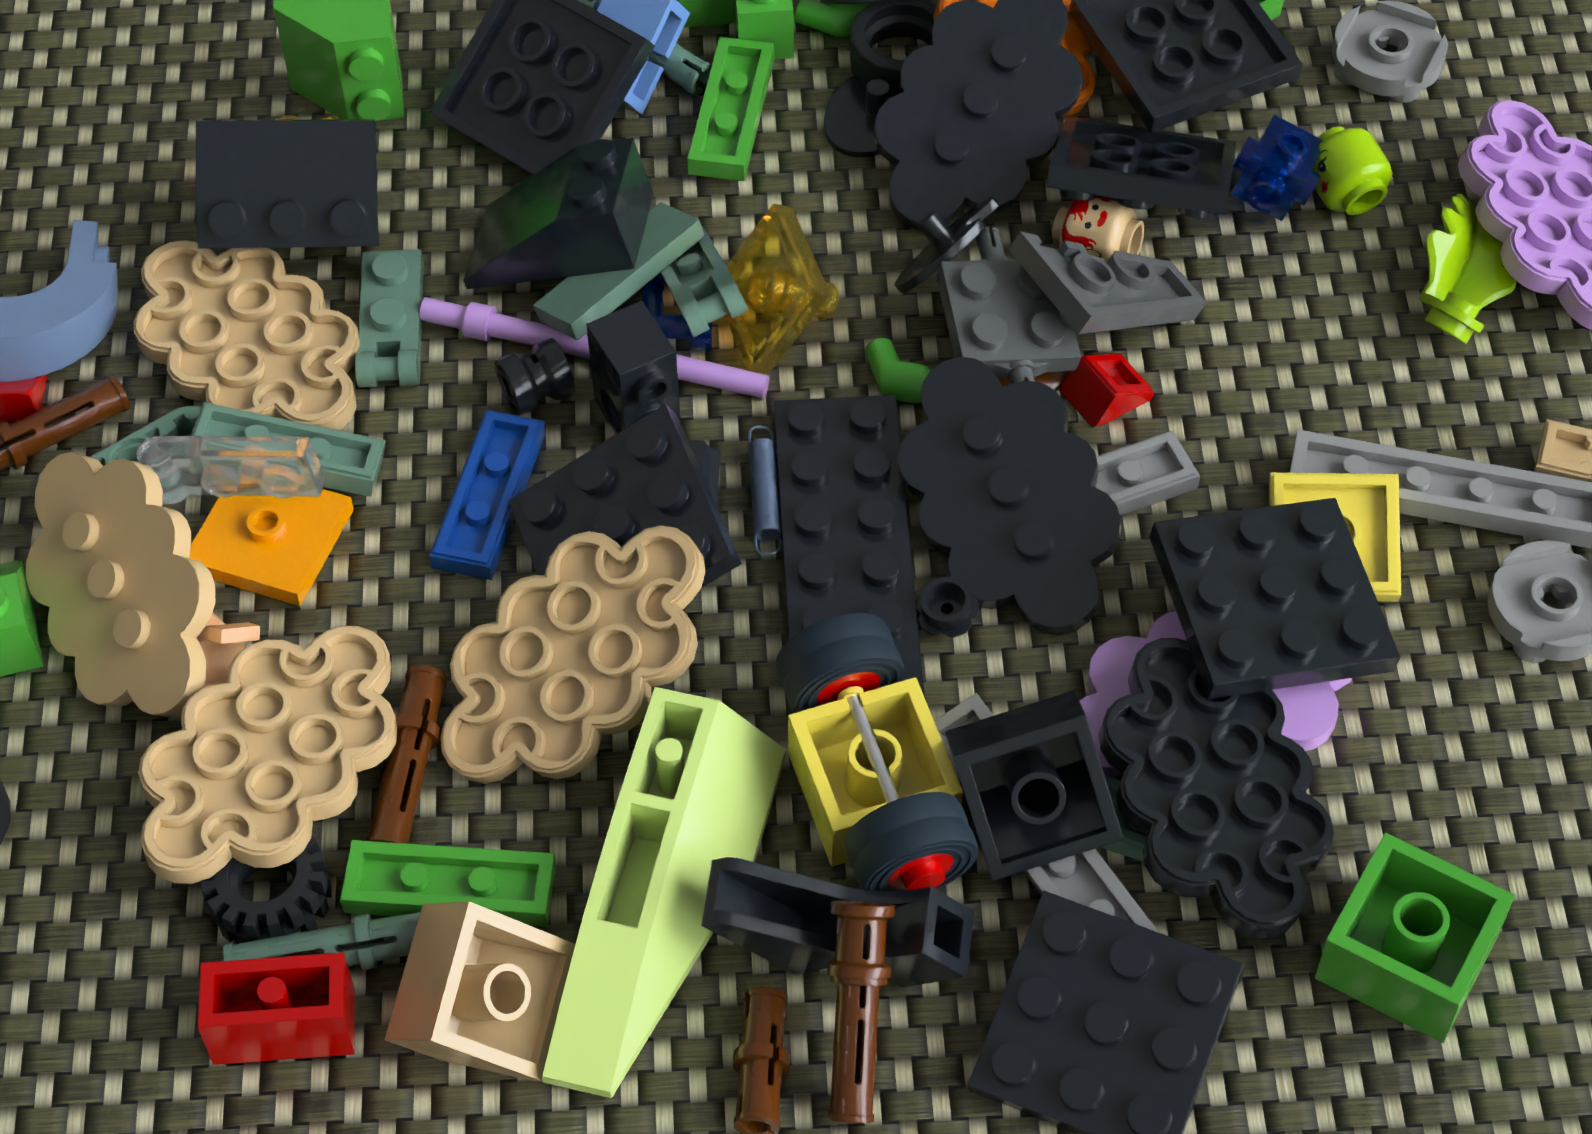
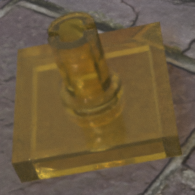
M773 203L726 266L748 308V312L733 319L729 314L725 315L726 321L746 369L765 375L771 372L813 317L819 320L828 319L831 316L829 311L834 312L839 302L837 287L833 283L824 280L793 208Z

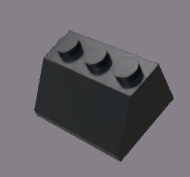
M375 119L196 120L195 191L198 249L379 246Z

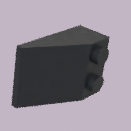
M634 138L613 141L599 139L588 144L577 145L487 205L463 278L466 289L634 269L654 194Z

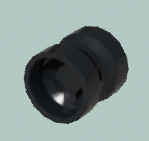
M554 338L534 344L530 355L519 356L511 353L495 360L494 364L499 384L509 406L517 416L535 410L538 402L544 400L546 396L554 400H560L575 393V382L570 366L561 347Z

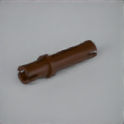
M112 374L105 380L63 400H59L9 425L6 421L0 422V449L31 435V437L0 451V471L9 466L17 470L28 464L27 457L75 436L111 416L129 410L131 408L130 402L118 379ZM86 407H89V409L71 418H68L50 428H45L46 426L51 425L73 413H76Z
M415 665L406 671L403 694L398 714L395 715L397 725L396 744L386 760L369 835L365 841L409 843L429 752L436 748L441 734L440 727L436 722L448 679L437 668Z

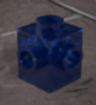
M1274 114L1260 139L1257 141L1248 137L1240 150L1233 168L1241 172L1231 194L1247 202L1253 208L1264 211L1283 221L1294 201L1303 206L1306 204L1321 177V174L1312 169L1321 152L1319 145L1323 140Z

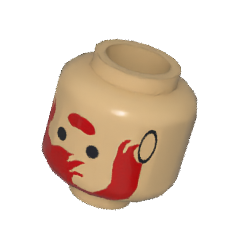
M1095 195V198L1091 200H1074L1069 208L1061 207L1054 220L1052 238L1054 241L1060 242L1059 246L1062 245L1064 240L1083 244L1088 254L1109 259L1114 251L1139 255L1144 238V222L1137 219L1135 209L1121 205L1118 199Z

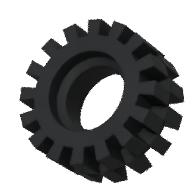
M312 835L309 843L300 855L289 863L274 867L286 869L290 872L292 883L283 894L272 900L254 902L245 899L241 895L243 882L252 874L266 868H254L234 858L211 878L200 881L202 894L215 926H219L222 936L230 943L236 936L239 943H245L256 939L260 940L295 933L299 928L304 932L316 930L318 927L314 915L325 919L329 910L326 898H332V886L323 853L320 851L318 843Z

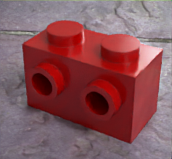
M344 952L201 963L198 1030L212 1064L220 1065L355 1054L356 991Z

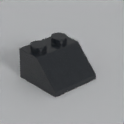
M1074 690L944 731L992 881L1124 840L1088 720Z

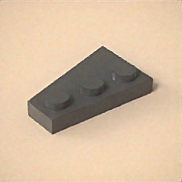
M1019 232L1008 249L1059 310V316L1062 321L1078 334L1195 320L1207 304L1170 261L1114 251L1109 259L1088 254L1084 245L1064 240L1059 249L1040 246L1042 242L1038 235Z

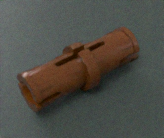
M760 986L750 988L749 993H743L741 1045L734 1050L733 1069L739 1073L734 1128L742 1134H774V1131L778 1132L780 1130L779 1116L782 1076L789 1071L790 1055L784 1048V1028L788 995L777 988Z

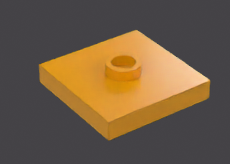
M235 469L193 540L189 558L201 561L211 572L214 581L301 607L354 511L352 499L349 496L305 483Z

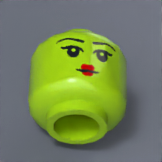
M1338 126L1323 132L1315 140L1314 149L1309 154L1305 164L1308 178L1324 205L1332 211L1346 212L1349 215L1365 213L1381 203L1388 193L1387 186L1393 174L1390 163L1375 138L1369 131L1363 128L1344 129Z

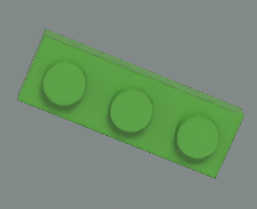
M719 37L687 158L688 175L745 181L775 60L774 43Z
M352 840L340 901L344 913L397 916L421 912L423 904L470 901L529 926L548 927L556 873L554 853Z

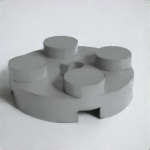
M1390 0L1377 1L1375 10H1366L1359 13L1360 6L1348 11L1336 27L1332 46V56L1335 62L1333 72L1339 82L1346 85H1354L1372 94L1389 96L1396 102L1408 103L1416 100L1419 97L1420 90L1431 86L1438 79L1443 70L1448 42L1445 34L1441 38V35L1435 30L1437 21L1429 13L1414 5ZM1388 44L1398 47L1397 52H1388L1382 49H1385Z
M1543 540L1519 546L1504 558L1502 566L1494 575L1487 599L1488 610L1495 627L1507 641L1512 643L1513 650L1518 657L1531 663H1540L1546 659L1552 661L1577 660L1592 654V553L1588 561L1581 555L1569 552L1571 544ZM1544 592H1552L1556 599H1567L1570 603L1566 604L1564 609L1552 608L1542 601Z

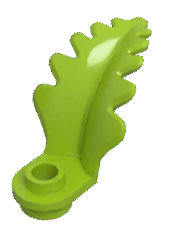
M1457 194L1451 199L1454 210L1449 207L1442 209L1441 217L1445 232L1432 230L1428 234L1426 250L1429 280L1418 300L1431 307L1424 319L1425 321L1467 344L1474 332L1480 334L1484 328L1482 323L1475 320L1480 309L1512 293L1516 287V280L1503 267L1500 255L1503 243L1484 230L1477 219L1476 206L1463 194Z

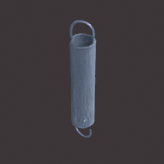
M755 425L748 431L754 547L759 554L770 556L779 552L782 547V540L779 538L782 530L776 445L774 434L768 427ZM755 428H765L772 437L771 440L760 438L751 442V432ZM757 539L762 541L778 539L779 547L772 553H763L758 549Z

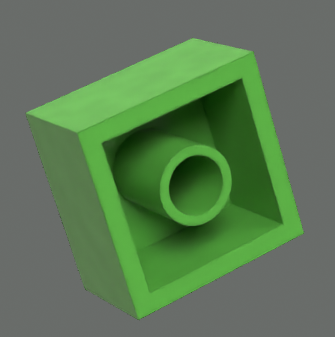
M1385 832L1326 939L1315 979L1444 1043L1500 934L1515 894Z

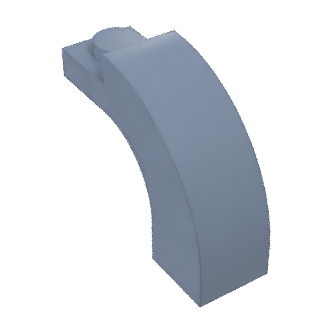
M73 221L67 264L61 275L54 282L30 294L0 297V382L32 379L71 365L92 351L111 329L118 310L117 263H110L109 246H99L98 222Z

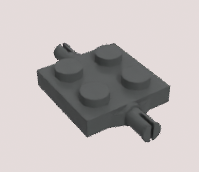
M989 227L984 228L975 237L981 260L942 261L940 263L936 278L954 358H975L988 365L997 377L1010 380V384L1025 380L1035 382L1034 377L1045 372L1076 370L1081 354L1075 330L1062 321L1059 316V310L1016 259L1005 257L999 229L992 227L989 233Z

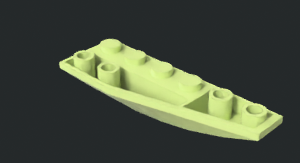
M654 687L617 799L580 925L542 1075L543 1083L608 1098L613 1097L714 933L701 926L712 860L733 857L755 862L786 758V749L720 700Z

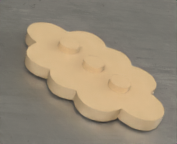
M183 240L169 242L160 246L146 257L141 268V276L145 293L150 300L137 312L133 321L134 334L138 347L145 357L155 363L167 365L171 385L178 394L187 399L206 401L210 404L334 430L343 429L352 420L357 406L353 382L347 374L355 367L356 352H358L360 346L358 329L350 317L339 311L326 309L324 294L317 282L304 276L287 275L283 260L277 252L270 248H230L216 255L209 248L198 249V242Z
M73 452L59 454L48 462L39 476L35 489V509L44 530L30 547L26 560L25 574L30 594L38 603L50 607L47 630L50 642L57 652L75 657L76 682L80 692L87 700L98 705L111 707L126 706L133 701L141 711L151 715L163 717L181 716L182 708L189 697L203 688L206 681V659L196 637L211 619L215 606V583L211 572L201 561L189 558L191 530L188 521L180 512L162 507L163 490L158 475L150 466L123 458L110 461L103 466L97 459Z
M661 525L644 529L622 547L605 534L590 531L570 536L556 547L549 557L545 575L520 578L508 586L500 597L496 622L478 625L466 633L453 651L450 662L451 679L464 699L446 718L440 736L442 754L449 766L469 781L483 784L501 781L516 771L523 763L543 777L553 779L567 778L576 775L589 766L598 753L602 735L627 732L638 725L646 715L651 700L652 687L669 684L682 676L695 658L698 646L696 628L683 609L702 588L706 571L704 557L693 540L677 528Z
M339 626L326 630L316 637L305 649L285 640H263L250 644L235 656L228 669L227 683L201 688L189 697L182 708V730L161 736L148 746L140 759L138 774L146 800L154 807L142 826L140 840L148 866L160 878L173 883L193 884L211 878L224 868L232 858L254 868H274L289 863L300 855L309 843L312 835L313 821L337 816L351 806L357 795V772L377 766L390 755L396 744V717L391 704L381 696L390 682L391 675L390 654L384 640L375 632L360 626Z

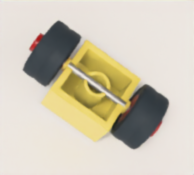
M849 613L822 620L797 633L781 648L776 658L777 674L782 687L785 689V695L790 708L794 712L788 715V755L831 867L850 861L859 887L864 890L902 891L930 886L937 890L964 874L977 859V842L962 808V787L917 678L914 677L902 681L904 678V665L888 626L876 615Z

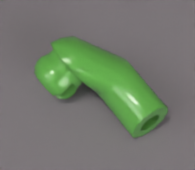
M800 0L795 12V22L835 37L845 38L850 35V28L856 15L870 3H831L827 5L816 0Z
M878 338L869 342L864 349V354L882 395H896V401L921 403L920 395L923 381L931 369L923 364L900 361L890 339Z

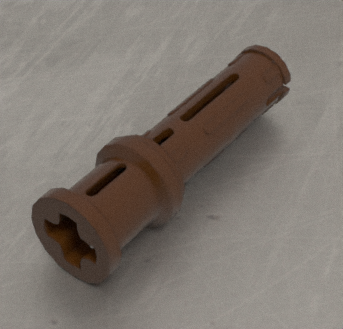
M831 901L830 912L837 916L835 959L827 964V974L830 975V981L837 983L830 1110H828V1119L844 1123L874 1122L873 1096L877 1053L880 986L887 985V978H891V966L885 963L887 919L894 917L895 905L867 901Z

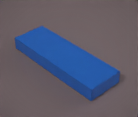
M485 410L429 555L431 568L492 580L515 519L509 500L526 489L546 435L544 421Z

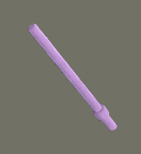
M425 297L420 306V320L461 329L465 337L487 342L491 337H496L531 346L546 339L554 338L563 353L590 359L587 334L579 340H575L546 324L498 314L496 307L477 302H470L468 306ZM676 354L679 380L762 399L767 394L769 375Z

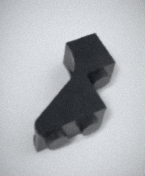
M725 857L712 860L701 926L793 974L827 969L828 962L835 959L837 916L830 912L831 901H867L895 905L894 917L887 919L885 963L891 966V978H887V980L900 987H908L967 977L975 911L931 886L902 891L864 890L740 858Z

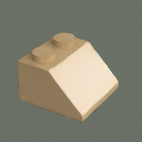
M470 901L423 904L384 1040L441 1061L535 1082H543L542 1075L575 944Z

